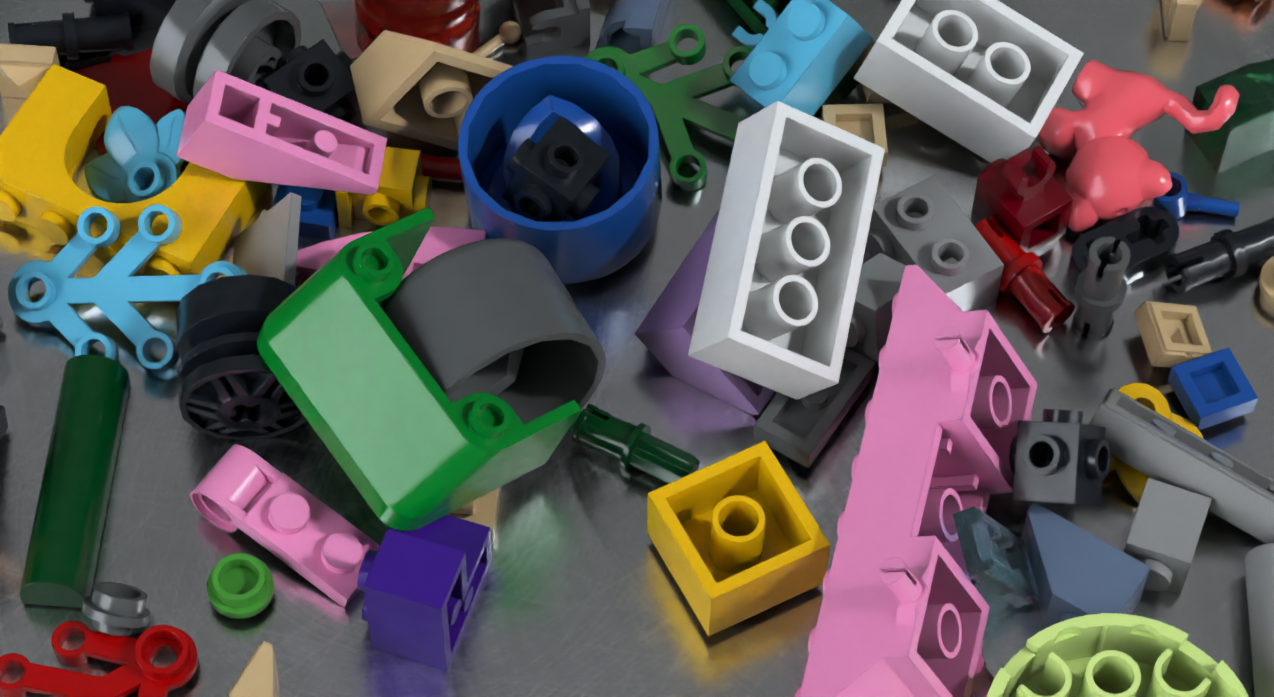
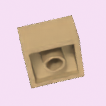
M384 30L350 65L364 125L457 151L461 123L469 105L487 83L505 70L513 67L433 41Z

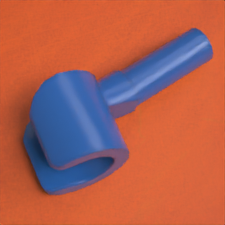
M1169 172L1172 188L1165 195L1154 198V207L1167 211L1175 220L1182 218L1187 211H1202L1237 217L1240 207L1239 202L1204 197L1200 194L1188 192L1185 178L1174 172Z

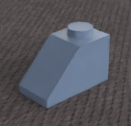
M1033 502L1027 511L1020 546L1042 619L1046 626L1049 627L1070 618L1090 614L1132 613L1142 597L1150 566L1036 502Z

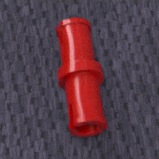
M989 216L987 220L983 219L974 227L1004 264L999 287L1002 293L1007 296L1013 294L1039 324L1040 329L1044 333L1050 332L1052 328L1055 330L1072 315L1075 305L1070 300H1067L1041 270L1043 263L1034 252L1026 253L1004 229L996 216Z

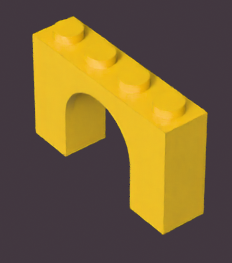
M52 64L0 135V219L8 222L18 220L38 229L45 237L55 243L67 244L78 233L77 222L83 211L94 206L105 208L113 212L121 224L118 239L110 246L98 247L93 253L96 258L107 264L139 231L138 220L143 210L151 205L160 204L172 209L179 215L182 223L180 235L173 243L162 245L137 272L146 276L201 274L208 265L223 261L233 246L235 237L244 230L272 188L271 183L232 179L189 162L180 177L169 188L143 201L112 203L86 194L74 182L80 168L96 147L95 142L104 131L112 115L106 85ZM166 214L159 215L153 220L151 230L154 236H159L167 230L169 221ZM104 216L96 218L91 225L92 236L94 238L102 236L107 230V220Z

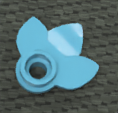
M118 107L105 126L104 145L108 153L93 159L85 166L86 180L95 194L106 202L133 203L154 197L169 188L182 174L180 167L184 159L176 157L185 113L181 109H176L162 117L155 124L149 116L135 107ZM154 178L152 185L149 187L151 180Z

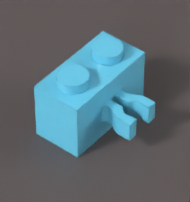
M758 0L753 8L766 18V26L769 30L763 36L761 33L751 35L740 26L735 29L732 36L744 46L753 50L731 77L730 81L763 108L780 101L814 116L874 38L850 15L829 0H791L781 14L776 12L765 1Z

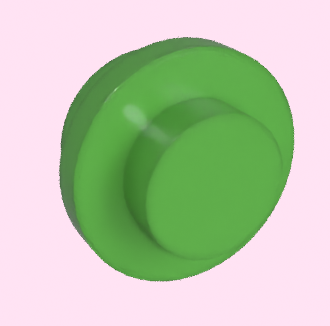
M234 553L221 559L212 569L207 580V593L210 603L219 613L230 618L243 619L260 613L268 606L274 594V580L269 567L263 561L250 554Z

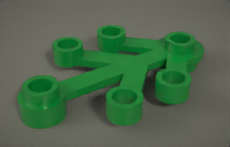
M693 24L679 25L672 30L668 41L632 54H628L622 49L613 46L600 47L588 53L584 58L616 68L618 72L632 81L644 94L654 111L670 154L669 168L674 184L684 191H694L702 187L708 177L704 157L693 149L684 122L732 142L735 141L738 123L745 118L708 104L698 98L732 86L737 87L730 81L731 77L735 74L731 67L735 62L745 60L753 49L746 46H736L725 54L723 63L664 84L643 76L677 62L682 65H694L701 61L706 53V43L703 32ZM685 38H692L698 41L697 46L691 51H681L677 48L678 43ZM686 163H694L700 167L698 173L690 178L680 176L678 174L679 168Z

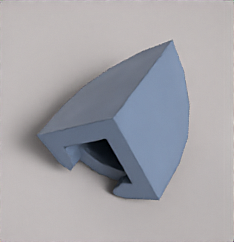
M615 0L606 14L595 49L613 46L622 49L628 54H632L657 45L671 0Z

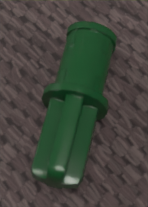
M588 404L586 409L581 411L573 427V442L592 450L594 449L619 462L620 469L625 472H631L634 468H637L669 484L698 471L700 462L694 455L650 435L651 428L649 425L640 423L638 426H635L612 416L593 404Z

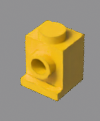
M386 146L379 187L373 195L335 191L339 227L352 229L354 219L368 220L376 225L387 226L428 208L431 200L432 178L430 176H422L421 151Z

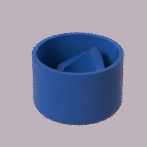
M549 56L529 60L505 70L487 83L473 99L461 123L458 140L460 167L473 229L484 230L487 239L509 238L533 245L548 259L563 285L583 284L606 277L628 264L638 255L649 241L660 215L662 181L659 135L655 115L644 94L632 81L617 70L594 60L574 56ZM561 117L611 153L598 176L600 179L599 190L601 191L595 202L580 220L575 219L571 222H536L522 216L514 205L502 197L514 176L506 167L527 138L537 144L556 120Z

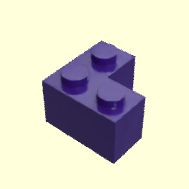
M445 515L414 531L387 529L378 552L369 550L366 553L357 581L358 589L364 590L365 600L362 608V620L368 622L371 649L443 671L448 670L492 561L490 527Z

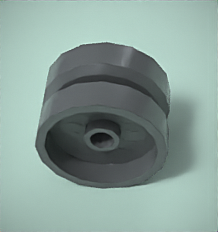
M176 0L164 18L153 43L150 60L152 82L162 91L184 104H190L216 69L264 88L263 79L278 70L277 65L287 53L300 46L302 37L300 20L292 11L273 0Z

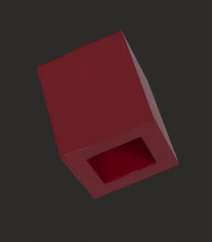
M1038 145L1033 148L1032 153L1027 148L1008 160L1004 158L997 159L983 169L977 179L972 213L979 221L987 220L992 215L996 216L1000 224L1026 253L1036 252L1065 235L1073 199L1052 176L1055 172L1056 164Z

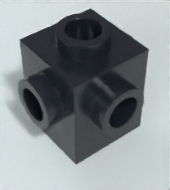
M324 39L309 49L305 45L293 49L279 61L277 65L278 70L263 79L264 89L348 123L354 119L357 114L356 108L359 107L350 69L353 61L344 51L335 54Z
M559 117L537 144L527 138L513 155L506 169L513 173L514 176L502 197L514 205L522 216L536 222H564L569 215L576 220H580L601 191L593 184L611 153Z
M1043 409L1042 421L1018 420L1017 435L1013 438L1009 450V463L1014 473L1013 500L1101 506L1102 479H1105L1108 475L1111 464V450L1109 443L1105 440L1106 427L1082 424L1083 412L1073 410Z

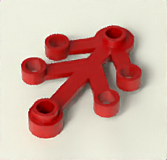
M67 621L60 624L54 630L51 637L55 656L61 664L67 667H79L86 664L91 658H96L122 666L100 677L30 663L21 654L9 653L0 657V696L25 697L32 692L52 697H126L139 689L137 697H167L168 691L186 684L196 672L198 666L197 648L193 639L186 632L170 625L153 626L145 630L138 639L90 630L86 624L80 621ZM79 637L85 640L78 649L65 650L62 648L64 642L70 638ZM170 655L176 658V661L169 666H153L155 660L161 656ZM11 670H21L24 672L23 677L18 682L5 683L1 681L3 676Z

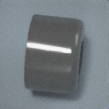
M509 238L485 239L446 251L424 263L400 282L395 293L380 304V307L452 403L473 393H489L508 403L523 424H526L572 400H575L582 409L597 390L606 367L605 352L552 265L536 247L519 240Z

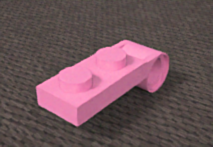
M232 445L190 493L193 505L209 522L230 533L236 532L239 528L343 608L349 604L360 590L357 587V581L366 553L369 550L378 552L380 547L378 543L285 473H281L255 452L242 445Z

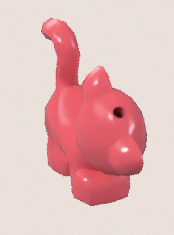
M1095 60L1087 62L1072 86V94L1084 109L1069 111L1060 107L1053 108L1038 134L1041 147L1058 160L1070 159L1075 156L1065 174L1066 192L1073 199L1067 227L1071 231L1081 232L1093 226L1099 219H1116L1138 209L1146 199L1165 195L1172 188L1169 171L1162 163L1151 160L1147 151L1130 138L1137 131L1160 120L1164 114L1175 118L1192 134L1219 130L1236 110L1240 96L1236 88L1232 85L1220 86L1208 110L1199 111L1186 96L1168 89L1150 75L1135 71L1118 70Z

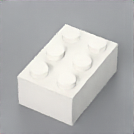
M901 0L853 79L992 163L1000 158L1008 160L1031 146L1084 53L998 0Z

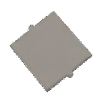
M290 192L271 209H263L259 218L235 237L233 264L241 267L250 275L275 277L295 285L302 196Z

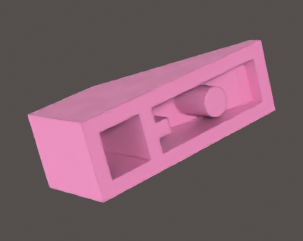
M216 69L187 107L176 157L237 180L373 195L379 187L387 138Z

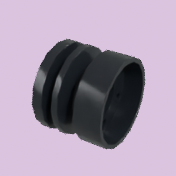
M250 274L227 276L200 284L182 297L176 310L177 348L181 359L178 367V379L181 386L178 391L179 407L183 419L197 431L217 438L253 440L271 438L292 431L307 421L264 362L257 348V337L267 316L297 289L295 285L275 277Z

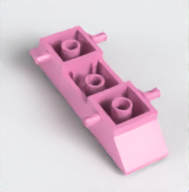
M917 264L906 265L899 292L894 295L892 300V321L886 345L881 348L879 353V374L873 398L869 400L865 410L866 426L859 454L854 457L852 462V483L845 510L841 512L838 518V540L831 568L826 571L823 579L824 596L817 625L809 635V657L802 685L798 688L794 697H971V694L974 697H987L995 678L987 669L983 658V638L990 606L971 583L990 494L1013 493L1014 473L1009 463L1010 445L1013 438L1017 435L1018 420L1032 421V408L1038 384L987 309L963 312Z

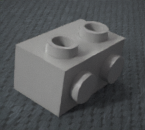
M935 175L874 204L866 242L871 258L882 253L904 265L917 264L963 312L975 311L997 299L1004 264Z

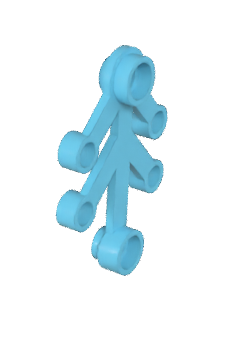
M155 204L143 210L138 220L139 231L95 277L72 278L98 247L112 245L120 235L121 224L118 217L105 208L94 206L82 212L77 222L78 233L50 262L31 261L21 266L14 273L8 287V300L12 310L21 319L34 324L51 322L75 347V356L89 355L91 346L96 342H102L106 351L104 357L118 361L119 349L116 342L108 336L95 333L71 306L73 304H95L137 347L136 354L140 363L149 369L162 372L173 368L179 360L180 355L177 341L172 336L158 331L131 303L181 302L182 297L200 284L215 280L221 275L237 276L247 275L248 273L230 262L218 261L208 265L201 274L133 276L162 245L173 243L179 237L182 229L181 219L175 211L164 205ZM166 214L169 221L167 230L159 236H154L151 230L153 220L159 215ZM104 216L107 220V230L102 236L94 238L91 234V225L96 218ZM42 280L46 288L45 295L40 301L33 303L29 296L30 288L35 282ZM163 340L167 346L166 356L160 362L154 363L150 358V348L156 341Z

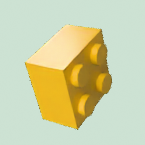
M766 441L760 442L648 493L646 532L708 637L823 584L828 566L830 543Z

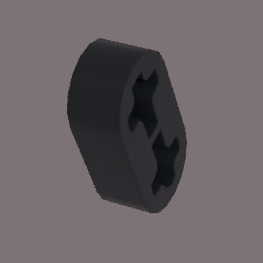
M1146 206L1135 209L1083 234L1072 247L1068 264L1069 277L1072 283L1076 285L1079 274L1087 268L1086 262L1091 244L1096 239L1109 236L1116 238L1112 249L1113 255L1116 256L1121 241L1125 242L1130 249L1131 258L1124 275L1127 284L1165 266V258L1175 253L1179 226L1175 218L1163 209ZM1140 232H1143L1148 237L1137 242ZM1158 235L1161 238L1160 243L1156 244L1150 238Z

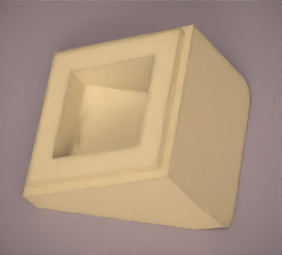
M263 641L262 644L258 645L228 692L229 697H279V675L272 644Z

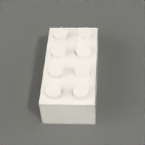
M780 101L769 105L738 123L688 356L796 400L839 383L885 148Z

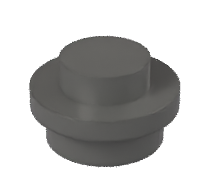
M116 582L96 583L92 596L86 597L82 606V612L87 617L93 619L92 626L96 630L115 636L131 635L133 628L147 626L150 617V611L145 607L147 594L136 587Z

